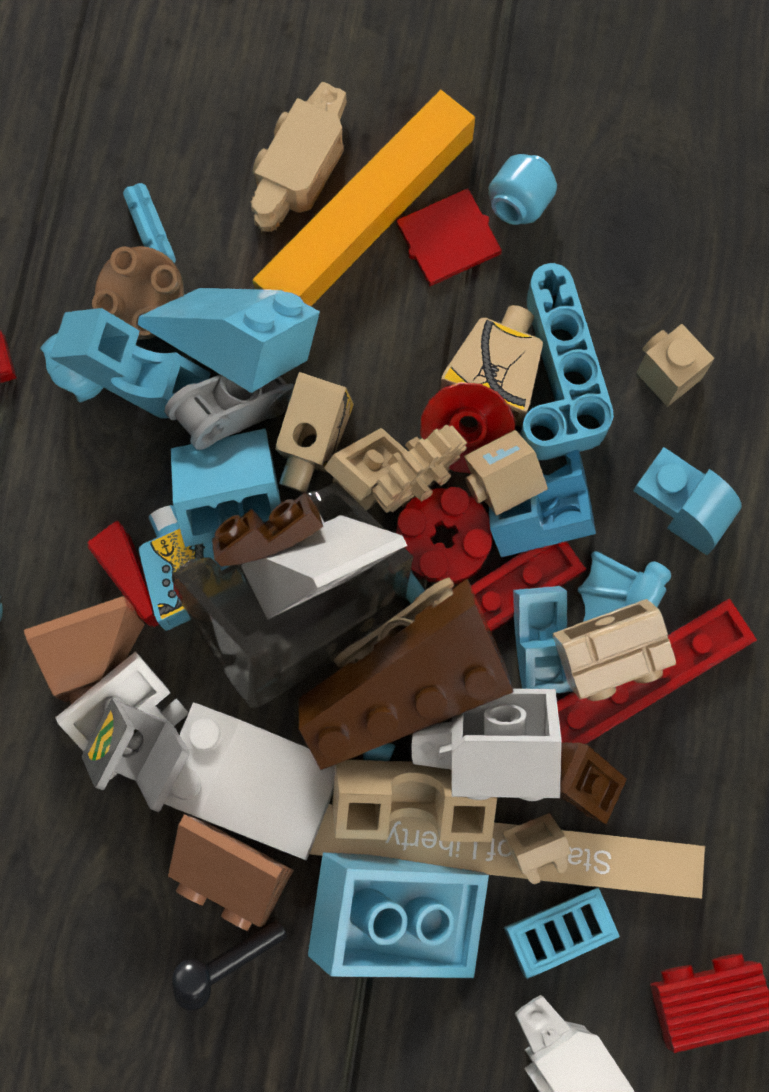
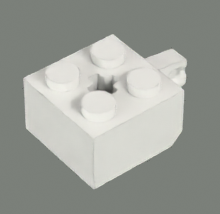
M513 689L514 692L452 717V722L437 723L414 732L412 735L413 764L452 769V797H467L472 800H485L490 797H514L527 801H537L543 798H560L562 741L556 689Z
M540 995L532 999L515 1013L530 1045L525 1051L532 1063L524 1069L539 1092H635L600 1038L589 1032L584 1025L564 1021L543 996Z

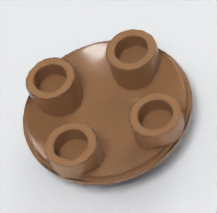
M126 246L119 247L112 253L111 258L104 265L98 276L95 295L92 300L93 309L103 308L138 329L140 332L137 340L153 338L156 335L138 325L139 316L183 297L182 277L173 261L156 249L142 246L131 248Z

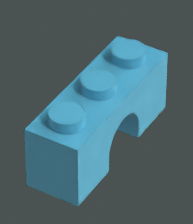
M103 308L65 312L50 356L54 361L159 418H169L164 412L165 406L176 392L189 384H197L209 379L211 374L178 353H156L136 346L140 331Z

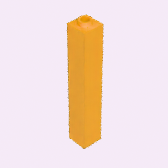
M440 90L253 278L254 288L282 290L299 296L305 304L312 306L473 141L475 116Z

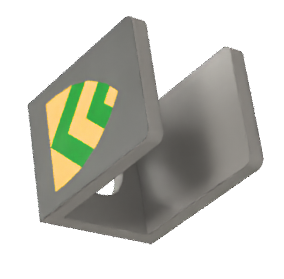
M112 698L82 755V760L95 788L104 790L113 772L135 780L149 808L159 812L189 757L190 751L172 723ZM135 729H137L142 735L140 747L131 754H123Z

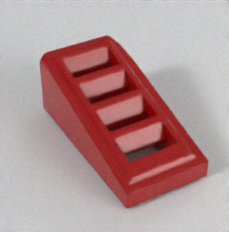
M116 521L89 540L87 547L125 598L133 605L140 618L150 627H156L159 623L154 615L143 567L130 534L119 521Z

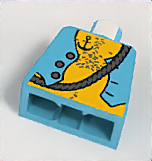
M174 505L165 506L150 514L149 521L157 538L142 544L139 547V553L154 615L165 631L250 593L241 573L235 565L221 567L216 562L212 541L185 547Z

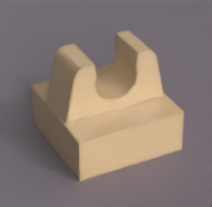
M550 813L503 832L511 855L521 872L525 873L532 884L540 882L537 868L550 862L554 864L559 874L567 870L566 856L570 855L571 851L566 836Z

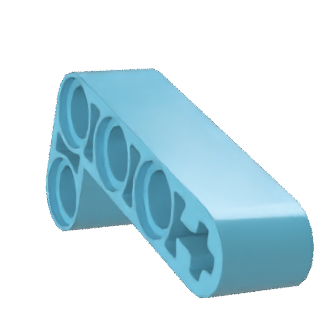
M556 263L544 264L533 273L526 300L528 311L534 315L532 325L535 335L543 341L541 355L555 401L532 408L526 414L520 436L535 451L538 460H548L564 456L566 453L577 449L581 452L599 446L604 440L614 417L612 404L570 272L562 265ZM551 295H557L554 309L551 310L553 304ZM556 329L566 330L572 335L573 339L569 341L558 340L553 336L552 331ZM567 372H578L584 376L586 383L581 385L572 384L565 378L564 374ZM580 415H591L597 419L600 427L596 429L584 428L578 422L577 417ZM535 426L548 427L553 432L554 438L547 441L539 440L533 436L530 429Z

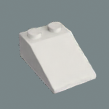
M342 515L325 523L321 517L324 527L308 538L274 555L244 563L241 567L268 620L353 579L407 546L403 536Z
M193 702L180 733V737L189 749L190 754L164 804L307 860L333 794L335 765L320 770L309 748Z

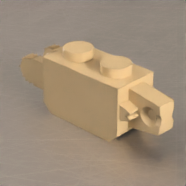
M321 82L307 101L297 98L289 113L283 112L279 117L274 130V139L268 150L263 148L257 155L253 165L257 189L254 192L255 196L252 197L250 202L252 212L255 213L253 215L254 223L261 229V232L270 231L272 233L273 230H277L289 209L301 213L310 210L344 151L340 119L347 100L346 92Z

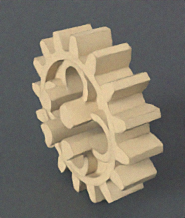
M445 425L440 431L438 429L434 430L425 440L415 437L408 441L405 446L409 451H405L402 456L397 452L387 462L390 465L387 468L388 473L376 481L378 484L371 490L373 498L386 513L389 511L394 512L400 506L403 508L414 497H417L422 502L433 494L429 488L430 486H433L436 482L442 486L451 477L448 473L450 470L449 466L460 459L459 455L466 450L467 447L465 445L467 442L452 425L450 427Z

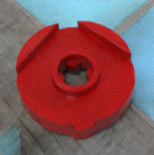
M459 487L431 489L433 494L422 502L417 497L413 498L400 513L396 534L403 536L407 546L400 549L398 553L414 576L422 580L423 578L429 582L438 583L445 578H450L454 585L460 584L466 579L472 578L480 571L491 550L492 533L490 530V519L483 506L477 503L473 497L469 496L465 490ZM443 525L446 529L453 528L457 534L452 537V547L446 548L442 542L433 544L431 538L436 535V527Z

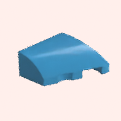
M579 449L565 454L567 465L550 475H543L548 490L497 516L489 507L490 530L501 557L596 534L592 506Z

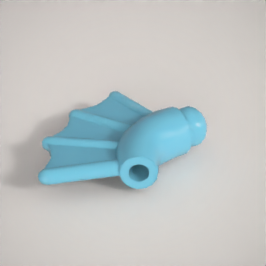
M597 551L591 554V572L586 581L578 587V592L581 594L585 604L583 622L645 599L658 607L666 592L664 585L671 579V572L665 566L653 561L647 564L644 573H638Z

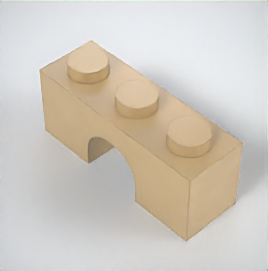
M345 760L335 764L332 797L335 838L388 840L389 822L400 817H417L430 822L436 827L439 841L491 842L497 797H490L485 800L452 797V769L416 765L413 762Z

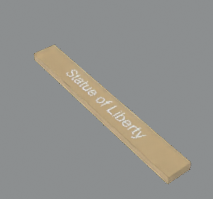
M329 804L309 853L310 855L322 856L323 852L368 854L484 872L488 875L528 879L525 873L521 872L511 855L503 832L519 826L512 824L494 823L491 842L439 841L436 827L424 819L400 817L389 822L388 840L335 838L332 804ZM562 830L571 854L566 856L567 870L559 874L552 862L537 868L540 881L702 899L705 846Z

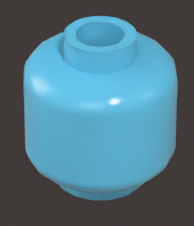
M513 155L504 163L489 185L488 194L491 200V207L501 220L509 224L533 223L541 216L555 196L557 182L550 165L543 158L536 155Z

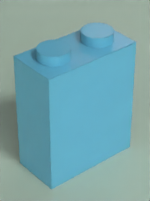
M266 429L228 436L202 450L195 449L192 444L171 448L173 505L185 547L211 542L212 538L215 537L216 530L224 521L234 515L241 517L250 509H253L265 523L269 520L271 512L281 504Z

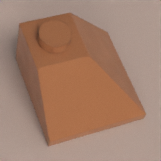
M122 596L25 629L24 633L53 696L64 702L70 701L72 704L127 659L145 624L134 610L133 605Z

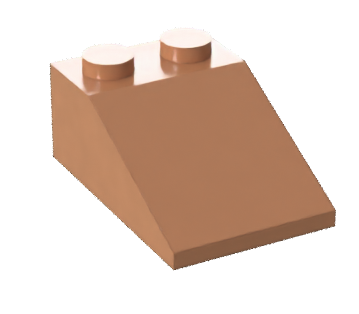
M184 815L178 825L168 877L180 883L176 889L177 893L202 906L207 898L225 908L221 914L222 918L248 931L252 923L259 927L265 926L294 870L211 824Z

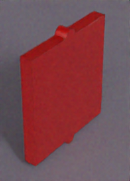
M468 188L400 218L396 223L409 247V258L416 260L429 286H433L502 253L501 247L488 226L489 217L482 215Z

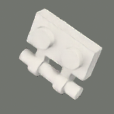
M135 651L55 718L62 729L85 751L112 698L172 723L173 726L189 713L177 699L162 711L157 708L156 705L169 695L170 691ZM139 731L132 735L123 754H131L140 747L142 735ZM113 772L110 779L115 777L118 773Z

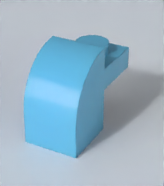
M664 447L633 490L674 519L667 529L705 555H708L714 549L742 507L736 492L720 476L710 469L706 474H703Z

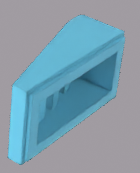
M598 887L504 927L523 976L526 979L620 937ZM587 904H590L601 930L600 933L593 936L580 908ZM571 912L582 938L581 941L573 943L562 917ZM551 920L564 947L558 951L554 950L544 926L545 923ZM531 929L535 930L545 954L544 957L539 959L535 958L525 933Z

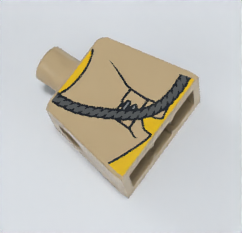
M512 305L508 307L502 323L488 318H480L444 371L440 390L460 382L480 383L497 391L510 405L516 422L515 425L522 427L529 409L543 341L528 334L534 320V315L523 307Z
M299 372L275 448L283 458L287 459L279 482L280 485L306 493L314 469L327 472L324 468L338 449L354 405L346 387ZM312 435L317 436L313 445L302 447V442L305 438Z

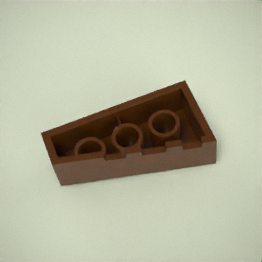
M468 579L452 589L453 594L435 607L431 604L415 616V621L395 636L387 635L373 645L374 650L357 663H348L299 698V730L320 770L514 692L505 662Z

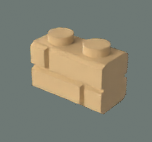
M647 599L557 631L552 635L562 661L567 682L580 700L586 697L590 701L606 699L616 692V686L632 680L636 683L652 682L663 675L662 669L676 665L662 614Z

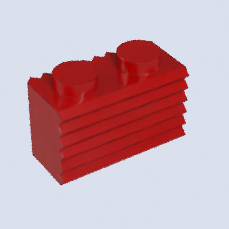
M740 953L712 959L713 969L699 973L693 972L692 965L661 971L663 981L651 983L650 987L666 1048L676 1053L769 1031V989L766 985V978L763 974L761 963L744 961L743 954Z

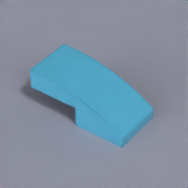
M561 586L513 590L515 637L522 689H556V693L573 692L567 682L562 661L552 636L553 633L567 628V591Z

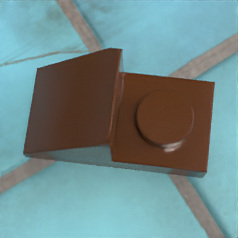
M562 742L560 799L571 803L588 817L607 824L627 778L591 747L582 743Z

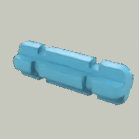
M137 183L134 186L127 187L123 195L144 247L153 248L164 253L175 263L176 258L146 185Z

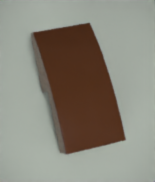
M304 493L296 500L288 499L279 504L271 512L269 520L265 523L253 509H250L241 517L234 515L218 527L215 537L212 538L214 559L223 567L256 561L283 551L324 527L318 507Z

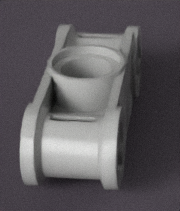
M220 374L200 383L189 384L181 388L169 399L164 412L170 420H178L191 435V444L195 449L202 450L213 445L218 440L234 433H239L243 429L261 421L276 418L283 414L288 408L295 385L292 383L287 384L279 376L251 393Z

